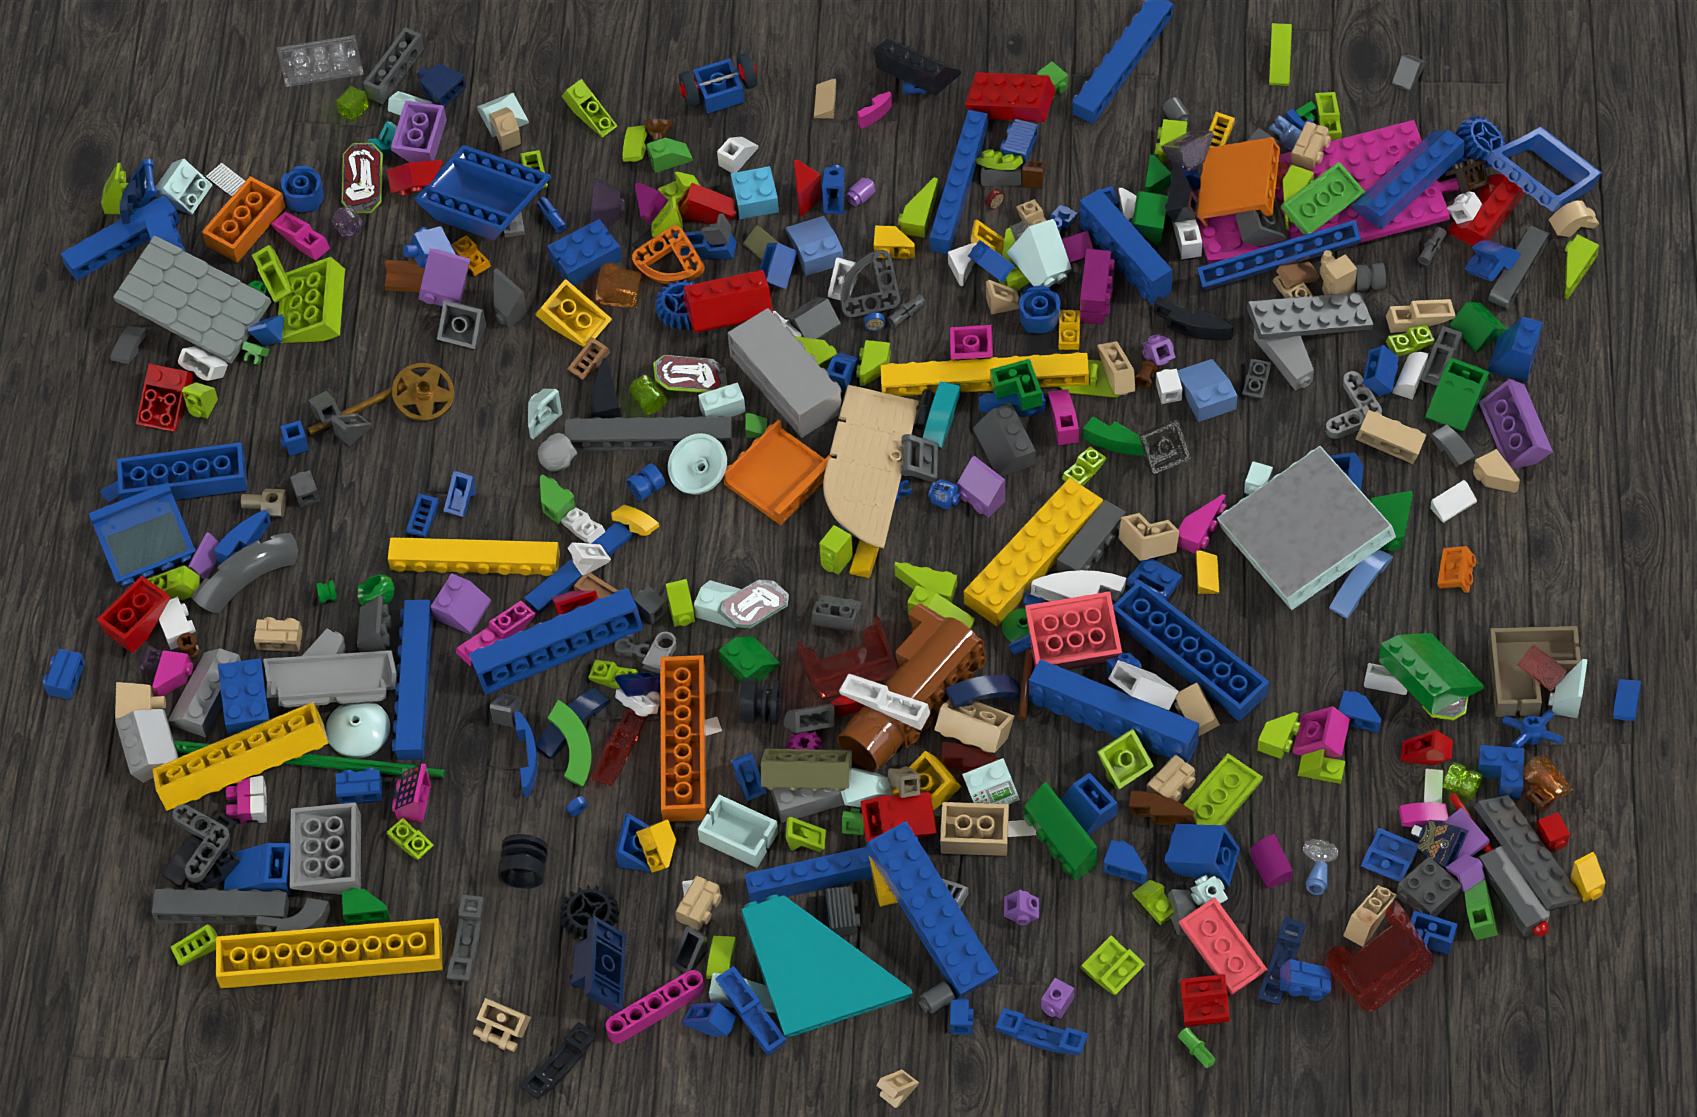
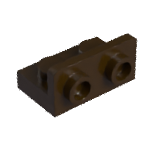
M1474 158L1464 160L1462 163L1452 165V169L1446 171L1447 176L1456 174L1461 193L1489 183L1483 160L1475 161Z

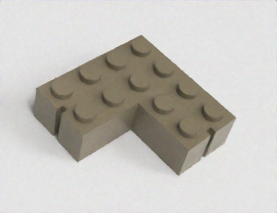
M1577 626L1490 628L1488 645L1495 716H1515L1516 712H1519L1520 716H1539L1542 705L1539 678L1565 677L1581 661Z

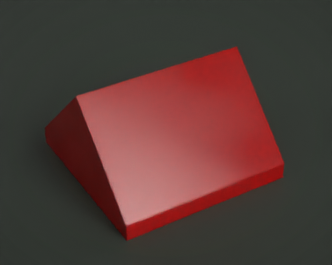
M794 160L799 215L804 216L822 198L820 174L801 161Z

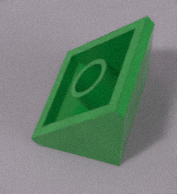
M1140 191L1137 192L1132 225L1156 246H1159L1161 244L1166 215L1165 204L1168 201V196Z
M1466 302L1449 324L1453 330L1462 332V339L1476 353L1498 339L1507 330L1485 306L1477 302Z

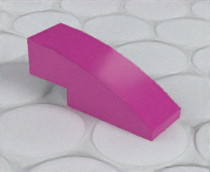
M286 211L271 223L272 227L287 241L315 261L330 249L324 236L313 231L310 224Z

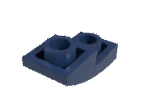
M136 179L129 182L120 201L119 211L123 224L131 223V215H134V208H139V199H142L141 187H137Z

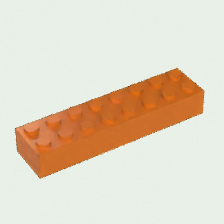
M704 656L660 657L663 821L668 819L669 822L704 820L707 815Z

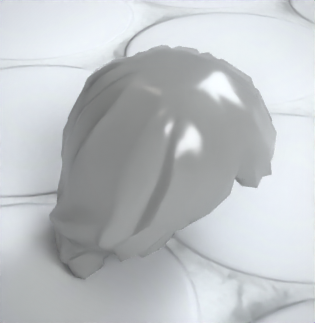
M561 433L551 435L538 449L539 461L549 471L564 470L570 465L573 457L577 455V451L571 444L570 439Z

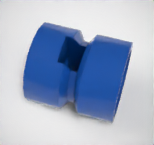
M652 463L642 468L640 474L635 473L626 479L630 492L640 502L651 496V491L656 492L666 485L662 474Z

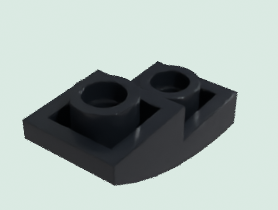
M229 847L223 850L206 876L197 882L203 890L217 886L239 864L238 857Z

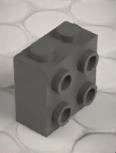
M1428 857L1398 883L1397 895L1404 904H1409L1414 911L1436 917L1460 896L1462 885L1431 857Z

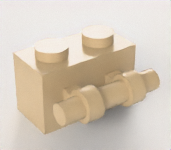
M1324 251V254L1321 256L1322 266L1320 267V275L1323 279V293L1325 295L1354 293L1357 268L1346 254L1335 259L1331 251Z
M485 998L477 1020L486 1023L484 1029L476 1026L473 1035L480 1037V1040L486 1043L489 1041L499 1045L498 1048L502 1050L508 1049L515 1052L518 1044L510 1041L511 1036L523 1038L531 1017ZM494 1027L504 1031L502 1037L492 1033Z

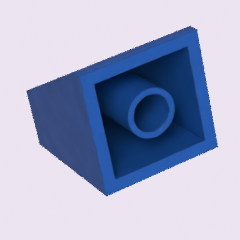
M1522 317L1503 332L1497 339L1487 371L1527 383L1538 352L1543 322Z
M1176 824L1174 832L1171 834L1169 849L1165 854V863L1174 874L1194 879L1204 875L1207 877L1215 876L1216 879L1219 878L1224 886H1229L1240 848L1225 826Z

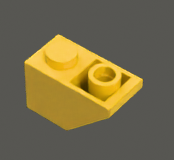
M875 226L874 251H888L891 258L915 259V244L896 226ZM882 253L879 254L880 258H887V256H883Z
M667 819L636 832L652 873L668 868L670 865L676 839Z

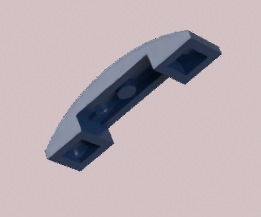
M988 675L959 682L946 688L945 692L954 708L971 706L975 700L1004 697L1006 701L1020 699L1021 688L1012 677Z
M592 688L580 695L568 707L584 723L592 714L596 716L610 702V699L597 689ZM551 723L537 741L536 748L552 759L566 746V738Z
M1284 917L1278 941L1258 999L1280 1005L1285 992L1280 990V968L1287 960H1296L1306 923Z

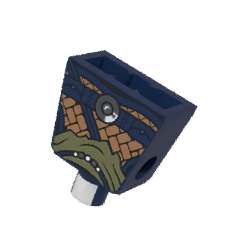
M1429 819L1425 827L1418 823L1415 824L1411 835L1420 839L1417 849L1431 857L1441 866L1446 867L1457 859L1469 830Z

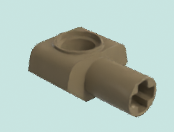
M265 489L262 495L242 494L241 507L261 509V511L266 510L269 513V517L283 518L287 500L286 489Z

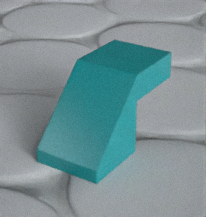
M392 122L385 123L378 139H368L367 142L373 143L383 154V161L393 153L391 146L397 126Z

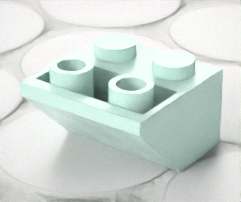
M181 159L170 165L156 185L157 197L165 195L175 209L191 215L213 184L185 159Z

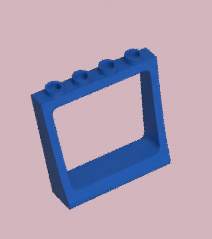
M1539 127L1519 139L1492 150L1486 160L1495 170H1499L1509 181L1517 184L1525 193L1530 194L1538 200L1540 205H1544L1552 212L1592 190L1602 174L1597 168L1543 127ZM1526 150H1532L1576 185L1561 195H1555L1508 159V157Z

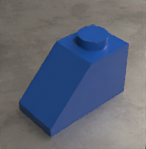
M981 240L972 248L968 255L969 258L1001 282L1005 280L1015 267Z
M1344 691L1339 711L1350 719L1349 726L1379 733L1381 718L1366 696L1355 691Z
M1111 840L1103 862V872L1145 884L1147 882V870L1134 847L1124 841Z
M719 1002L691 1004L682 1023L713 1037L727 1036L733 1028L736 1016Z

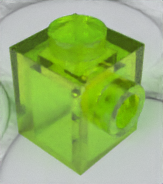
M350 86L336 100L338 113L352 122L369 107L366 93L353 86Z

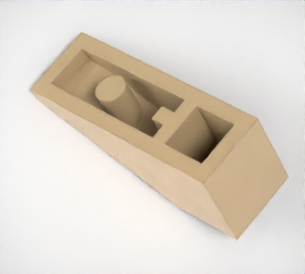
M1118 342L1097 345L1109 385L1114 394L1125 395L1128 392H1134V369Z

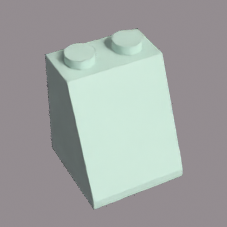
M1053 219L1029 226L1007 252L1033 286L1050 287L1055 283L1060 284L1067 279V273L1072 269L1056 222Z

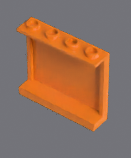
M1273 137L1205 148V154L1202 158L1203 170L1200 174L1201 186L1198 191L1199 206L1197 211V218L1202 221L1204 226H1208V219L1210 217L1253 210H1261L1264 216L1273 215L1280 147Z
M778 419L774 424L769 425L765 433L760 438H756L751 447L746 452L743 451L732 465L726 467L723 475L724 485L779 525H782L823 484L828 458L832 457L829 455L825 459L782 429L781 421Z

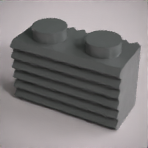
M851 886L825 889L829 929L839 936L857 934L856 927H860L859 913L855 914L854 907H858L857 893H852Z

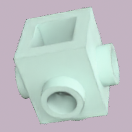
M1204 875L1195 880L1196 885L1190 888L1193 892L1191 896L1194 902L1200 906L1214 897L1219 903L1228 899L1223 891L1225 888L1219 878L1216 879L1215 876L1207 877Z

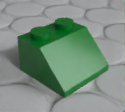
M754 636L735 637L719 649L720 663L740 683H742L743 677L757 678L758 682H760L781 666V663Z

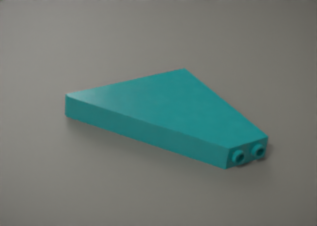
M772 895L767 897L764 902L758 904L757 901L750 902L744 905L745 908L741 909V915L780 1030L786 1039L912 997L911 988L786 896Z

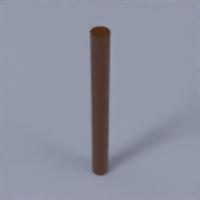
M1026 649L1017 718L1019 721H1025L1027 715L1029 679L1033 664L1032 649Z

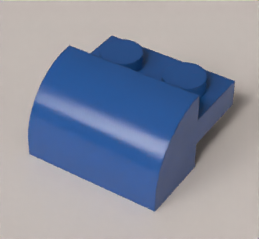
M1483 240L1472 247L1476 254L1469 260L1464 270L1468 274L1492 282L1502 269L1509 271L1521 254L1515 249Z

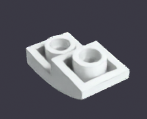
M578 508L569 511L561 519L563 525L588 544H591L605 533L602 525L592 521L586 512Z

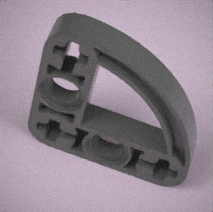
M876 250L860 258L846 274L840 294L841 310L844 315L856 317L891 309L899 304L900 294L892 258L888 251ZM880 253L883 256H887V260H884L885 267L889 266L890 270L878 271V268H882L881 262L876 260V258H879ZM873 262L879 292L850 298L854 279L866 265ZM884 273H889L892 277L891 282L887 285L881 282V276ZM889 293L896 297L893 300V304L890 305V302L886 301L882 302L883 307H880L878 295H881V299L887 298ZM870 297L876 300V306L873 309H868L865 306V301ZM861 299V306L864 311L860 312L861 308L853 309L852 314L850 311H846L849 302L852 305H858V300Z

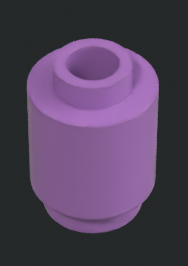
M861 178L848 190L846 194L848 202L855 207L862 205L875 193V184L869 178Z

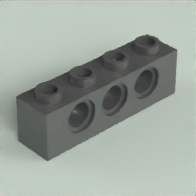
M404 27L363 84L367 98L381 104L385 103L424 50L420 33Z

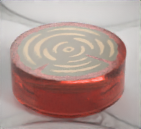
M999 189L992 190L985 198V205L991 210L997 209L1004 201V193Z

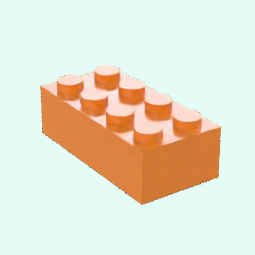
M250 176L203 229L202 235L205 246L238 263L285 208L282 193Z

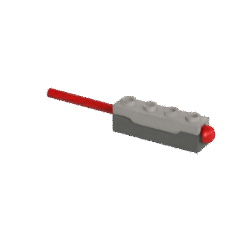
M1456 793L1450 795L1449 799L1457 811L1462 808L1476 824ZM1490 844L1482 848L1486 854L1479 857L1483 864L1482 870L1486 881L1524 937L1532 933L1536 936L1546 935L1549 930V910H1547L1544 904H1541L1537 894L1528 885L1526 879L1504 848L1500 846L1495 850Z

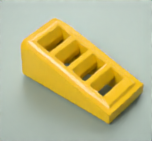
M1216 112L1202 148L1214 147L1208 145L1209 142L1219 144V146L1225 145L1235 124V118ZM1220 123L1226 125L1227 128L1218 126L1217 124ZM1215 129H1216V130H1219V131H1222V132H1225V133H1224V134H1221V133L1215 132ZM1213 135L1222 138V140L1220 141L1211 137Z

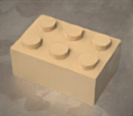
M948 699L940 708L935 731L940 732L945 737L959 739L966 745L980 747L984 752L995 753L1008 739L1014 715L974 701L971 706L954 708L950 699Z
M942 802L941 853L1007 856L1009 804Z

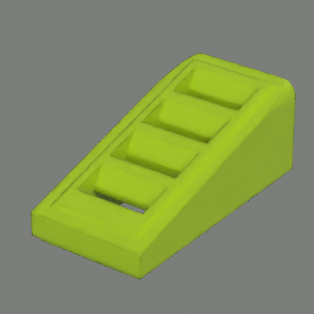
M540 150L520 154L521 165L530 168L538 167V171L545 173ZM537 161L536 164H530V165H527V164H526V163H528V162ZM546 183L542 189L548 188V184Z
M207 924L172 945L171 949L178 964L182 966L216 950V937L218 935L215 929ZM199 940H201V942H202V944H203L201 947L199 946V944H198V942H197V941H199ZM190 944L193 945L195 949L194 951H191L189 947ZM181 948L185 949L187 953L186 956H183L180 950Z

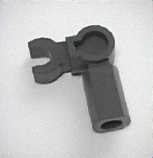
M634 634L627 635L616 641L615 653L620 658L636 657L639 661H643L646 655L640 652H648L650 649L648 644L635 645V643H632Z

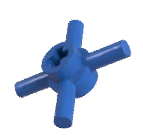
M1551 710L1546 711L1541 717L1535 715L1527 716L1523 719V722L1509 716H1504L1503 724L1520 730L1521 735L1511 744L1513 748H1520L1525 743L1531 745L1539 744L1543 739L1557 744H1562L1563 736L1546 730L1545 724L1554 717V713Z

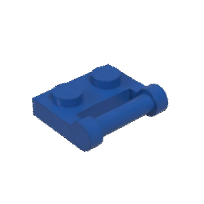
M144 159L130 178V181L136 179L137 187H141L142 199H139V208L149 204L150 198L157 196V188L154 186L152 169L154 168V163L152 159Z
M1149 558L1142 560L1133 574H1130L1126 585L1132 588L1141 578L1161 589L1162 591L1160 592L1147 585L1163 599L1167 600L1181 582L1182 575Z

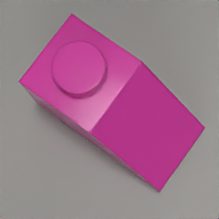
M171 651L162 652L152 686L155 696H165L186 683L188 675H191L193 670V663L190 662L188 654Z

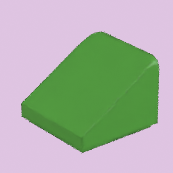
M746 413V438H760L767 429V418Z

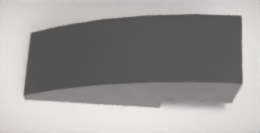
M1442 326L1420 381L1438 386L1450 358H1454L1463 338L1462 332Z

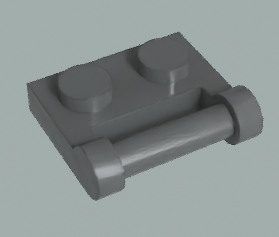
M911 434L903 435L901 440L903 444L901 474L934 482L937 479L938 443ZM912 446L916 447L915 466L911 465Z

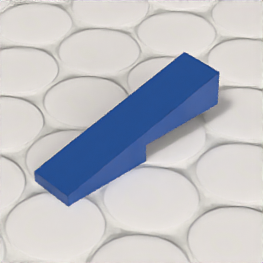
M734 966L715 978L767 1057L786 1044L785 1036L761 1006L758 997Z

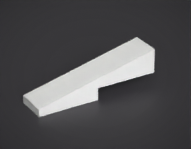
M848 674L839 690L841 695L919 730L923 728L930 715L927 703L890 692L885 685Z

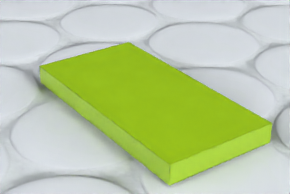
M1227 753L1183 805L1194 811L1197 825H1225L1263 781V776Z

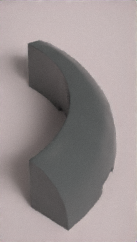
M283 533L271 536V539L266 542L260 543L256 541L246 546L218 566L219 571L210 580L205 578L191 596L192 599L208 611L221 613L227 603L253 580L272 570L295 565L298 557L296 540L291 533Z

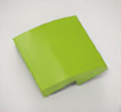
M1111 935L1080 968L1095 982L1115 996L1141 970L1145 963L1130 949L1127 951Z

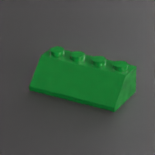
M1045 782L1024 805L1023 818L1028 826L1034 827L1038 839L1048 845L1054 859L1058 858L1062 863L1063 871L1076 880L1097 867V846L1047 782Z

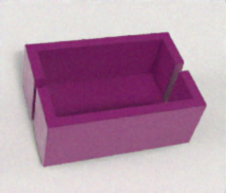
M1086 249L1080 297V323L1104 325L1105 317H1109L1112 283L1114 280V259H1111V251Z

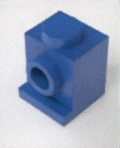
M966 998L951 1000L950 1034L973 1035V1009H969V1000Z

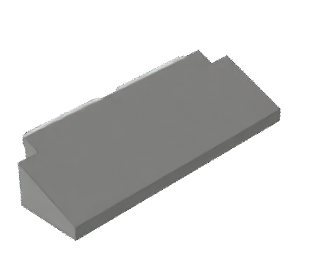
M391 650L263 659L266 697H277L278 706L299 707L312 702L315 705H326L330 702L343 704L382 701L386 699V690H394L396 688V669Z

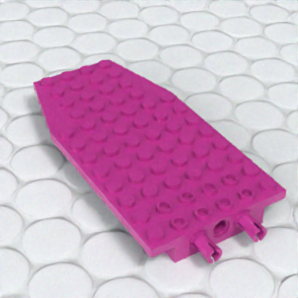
M1411 120L1331 141L1329 147L1323 150L1324 155L1320 164L1317 163L1313 170L1303 166L1300 168L1314 172L1315 180L1337 162H1340L1366 193L1420 144L1422 140L1415 121ZM1291 152L1279 155L1275 189L1279 207L1284 203L1283 179L1290 166L1294 165L1291 163ZM1457 178L1441 182L1436 180L1382 230L1351 208L1352 204H1350L1315 232L1355 220L1361 242L1450 220V214L1442 194L1459 190ZM1197 190V191H1195L1194 193H1195V196H1196V198H1197V200H1198V202H1199V198H1198V191H1199V190ZM1280 208L1282 218L1285 224V212ZM1235 214L1210 217L1208 219V226H1204L1197 217L1195 219L1199 227L1202 247L1208 264L1277 244L1273 243L1257 247L1243 242ZM1293 223L1289 230H1286L1289 238L1287 240L1304 236Z

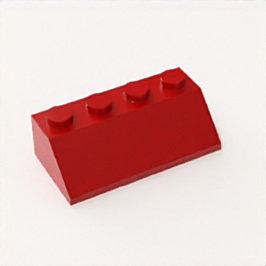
M1502 173L1489 175V183L1480 186L1475 193L1482 205L1474 219L1459 224L1454 221L1448 228L1447 233L1472 246L1483 240H1491L1524 196L1523 189L1514 182L1509 181Z
M763 270L684 286L683 301L694 333L744 323L767 308L773 313L769 286Z

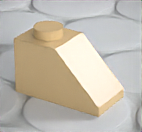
M505 107L489 114L502 151L521 144L519 127L512 110Z
M1497 449L1475 460L1474 476L1477 480H1481L1485 487L1512 493L1518 491L1520 479Z

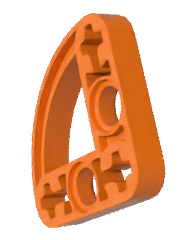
M679 226L669 227L636 249L632 254L634 264L642 273L650 279L663 284H668L669 282L675 284L676 280L680 283L684 279L689 282L702 275L705 269L704 263L686 233ZM675 232L678 233L677 239H675L673 235ZM667 238L670 244H668L664 239ZM662 242L664 244L663 249L655 251V245ZM689 247V254L681 256L682 248ZM650 249L654 255L651 256L648 250ZM673 250L685 271L662 273L653 270L649 266ZM642 254L644 255V261L640 260ZM690 260L696 264L697 269L695 271L692 269Z

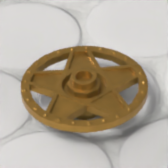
M416 363L407 366L396 376L392 387V397L398 410L406 417L416 421H431L441 417L448 411L453 402L454 387L448 374L438 366L428 363ZM419 368L429 369L422 377L411 371ZM440 375L447 382L449 391L437 386ZM400 379H402L407 389L397 396V386ZM433 403H447L442 410L432 414ZM416 405L420 415L410 413L404 407Z

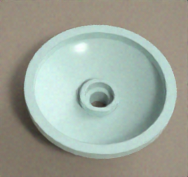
M693 434L684 438L675 446L669 457L668 474L672 483L679 490L687 494L697 495L708 492L720 482L727 466L726 451L716 438L708 434Z
M374 702L344 703L337 707L327 720L326 735L328 743L334 751L345 757L363 758L370 756L380 750L388 740L390 735L388 715L381 706Z

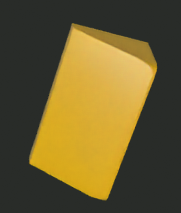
M859 540L849 574L870 578L879 547Z
M1196 551L1198 594H1219L1217 555Z

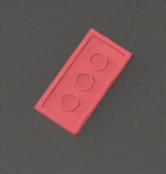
M1215 897L1178 922L1214 974L1226 975L1227 991L1230 996L1268 970Z

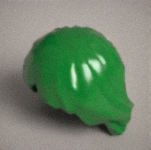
M382 574L369 577L364 584H358V600L363 606L376 597L383 596L384 603L388 604L392 600L395 590L392 579Z

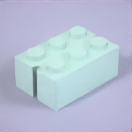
M718 795L709 810L710 815L707 814L698 828L699 842L757 868L766 854V848L769 849L778 834L777 821Z

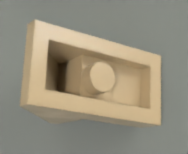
M901 1069L880 1078L876 1086L882 1089L880 1096L897 1108L918 1086L919 1082Z

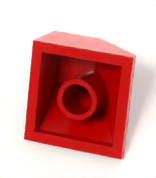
M595 589L571 591L552 597L557 615L566 614L577 607L585 606L598 599Z

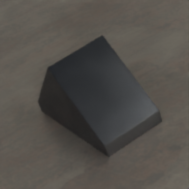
M689 925L686 926L671 965L684 973L694 970L709 950L707 936Z

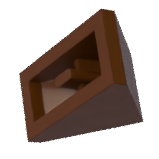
M1026 161L1022 170L1023 187L1043 189L1047 167L1046 162Z

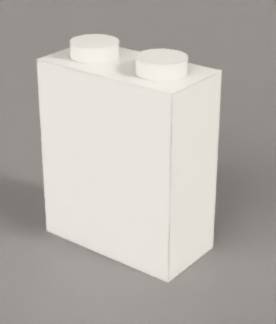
M1120 660L1117 661L1108 678L1132 697L1167 710L1170 709L1179 692L1156 674Z

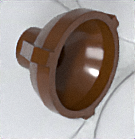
M644 119V126L650 136H652V140H660L671 130L673 121Z

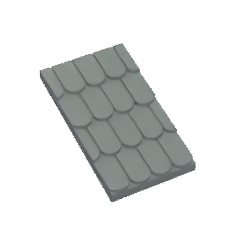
M155 235L119 287V290L113 296L114 300L119 304L232 364L240 352L244 341H247L251 334L248 327L260 321L271 303L270 298L265 296L264 293L241 283L240 280L208 265L205 261L184 252L181 248Z

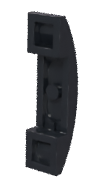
M578 1022L564 1037V1043L538 1071L534 1069L520 1084V1088L536 1100L546 1095L577 1064L595 1039L596 1034Z

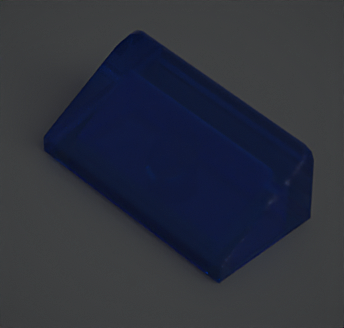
M650 672L615 676L616 682L628 697L648 695L652 691L660 692V677Z

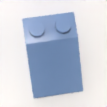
M824 216L786 227L787 234L794 250L797 251L796 255L805 276L834 268L836 258L843 259V249L835 232Z
M1213 359L1177 370L1182 391L1198 422L1236 410L1237 394L1228 377Z

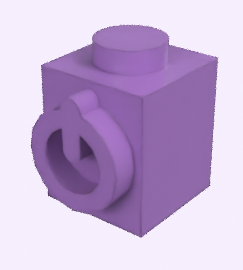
M1054 978L1041 999V1009L1051 1017L1056 1016L1061 1019L1074 999V988Z

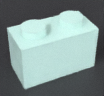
M738 383L698 395L700 410L704 417H732L745 413L744 397Z

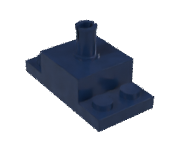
M594 916L588 919L587 939L574 945L573 974L569 975V983L574 988L581 987L585 989V996L618 1013L623 1010L626 934Z

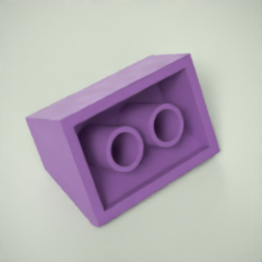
M405 100L391 150L408 162L435 160L447 121L444 106Z

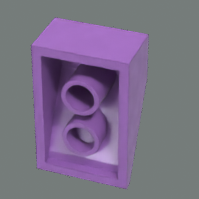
M430 248L418 300L443 306L444 300L460 303L465 288L470 259Z

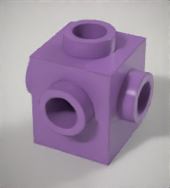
M1156 334L1150 336L1148 341L1142 343L1144 347L1143 355L1146 361H1151L1157 366H1161L1175 358L1174 346L1167 337Z
M1022 890L1004 896V917L1015 921L1019 925L1029 924L1031 921L1039 918V898Z

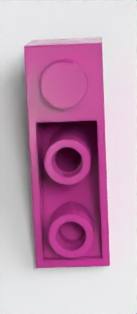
M1069 390L1048 392L1058 445L1079 442V427Z
M1222 494L1184 518L1178 529L1177 547L1196 554V551L1206 548L1210 532L1214 533L1217 528V517L1227 509L1225 504L1226 495Z

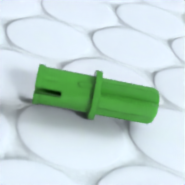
M1190 1028L1182 1030L1178 1038L1189 1048V1053L1195 1055L1204 1067L1209 1068L1213 1066L1215 1058L1207 1050L1205 1043L1199 1041Z

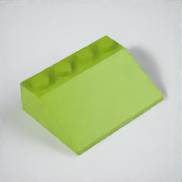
M328 257L286 272L285 274L292 293L279 300L278 315L283 314L284 317L282 342L280 343L321 342L340 336L345 268L332 257Z

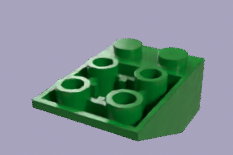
M1451 357L1443 371L1425 418L1444 426L1448 425L1452 429L1464 433L1488 385L1489 371Z

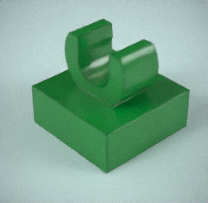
M1312 101L1295 111L1303 122L1309 119L1313 122L1316 120L1312 114L1316 108Z

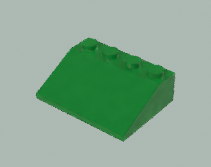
M1431 633L1397 635L1381 643L1379 662L1431 715L1484 689V685Z

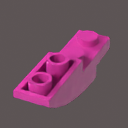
M519 601L489 621L488 628L457 647L456 653L470 666L473 665L469 653L522 631L534 618L535 613L522 601Z

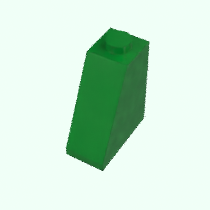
M1412 491L1370 499V502L1392 525L1396 535L1394 539L1381 547L1382 551H1396L1399 548H1403L1412 504Z

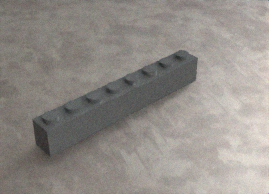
M678 416L675 418L615 417L602 419L596 417L593 419H565V436L570 439L576 451L673 450L684 438L700 433L713 436L723 445L724 449H732L733 427L731 417Z

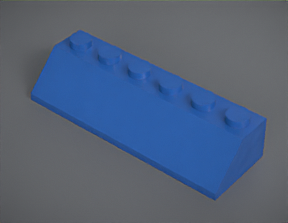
M1450 130L1433 131L1353 203L1351 208L1382 230L1464 155V140Z

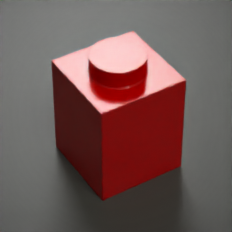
M1558 812L1538 820L1536 831L1549 851L1554 849L1561 850L1568 844L1570 833Z

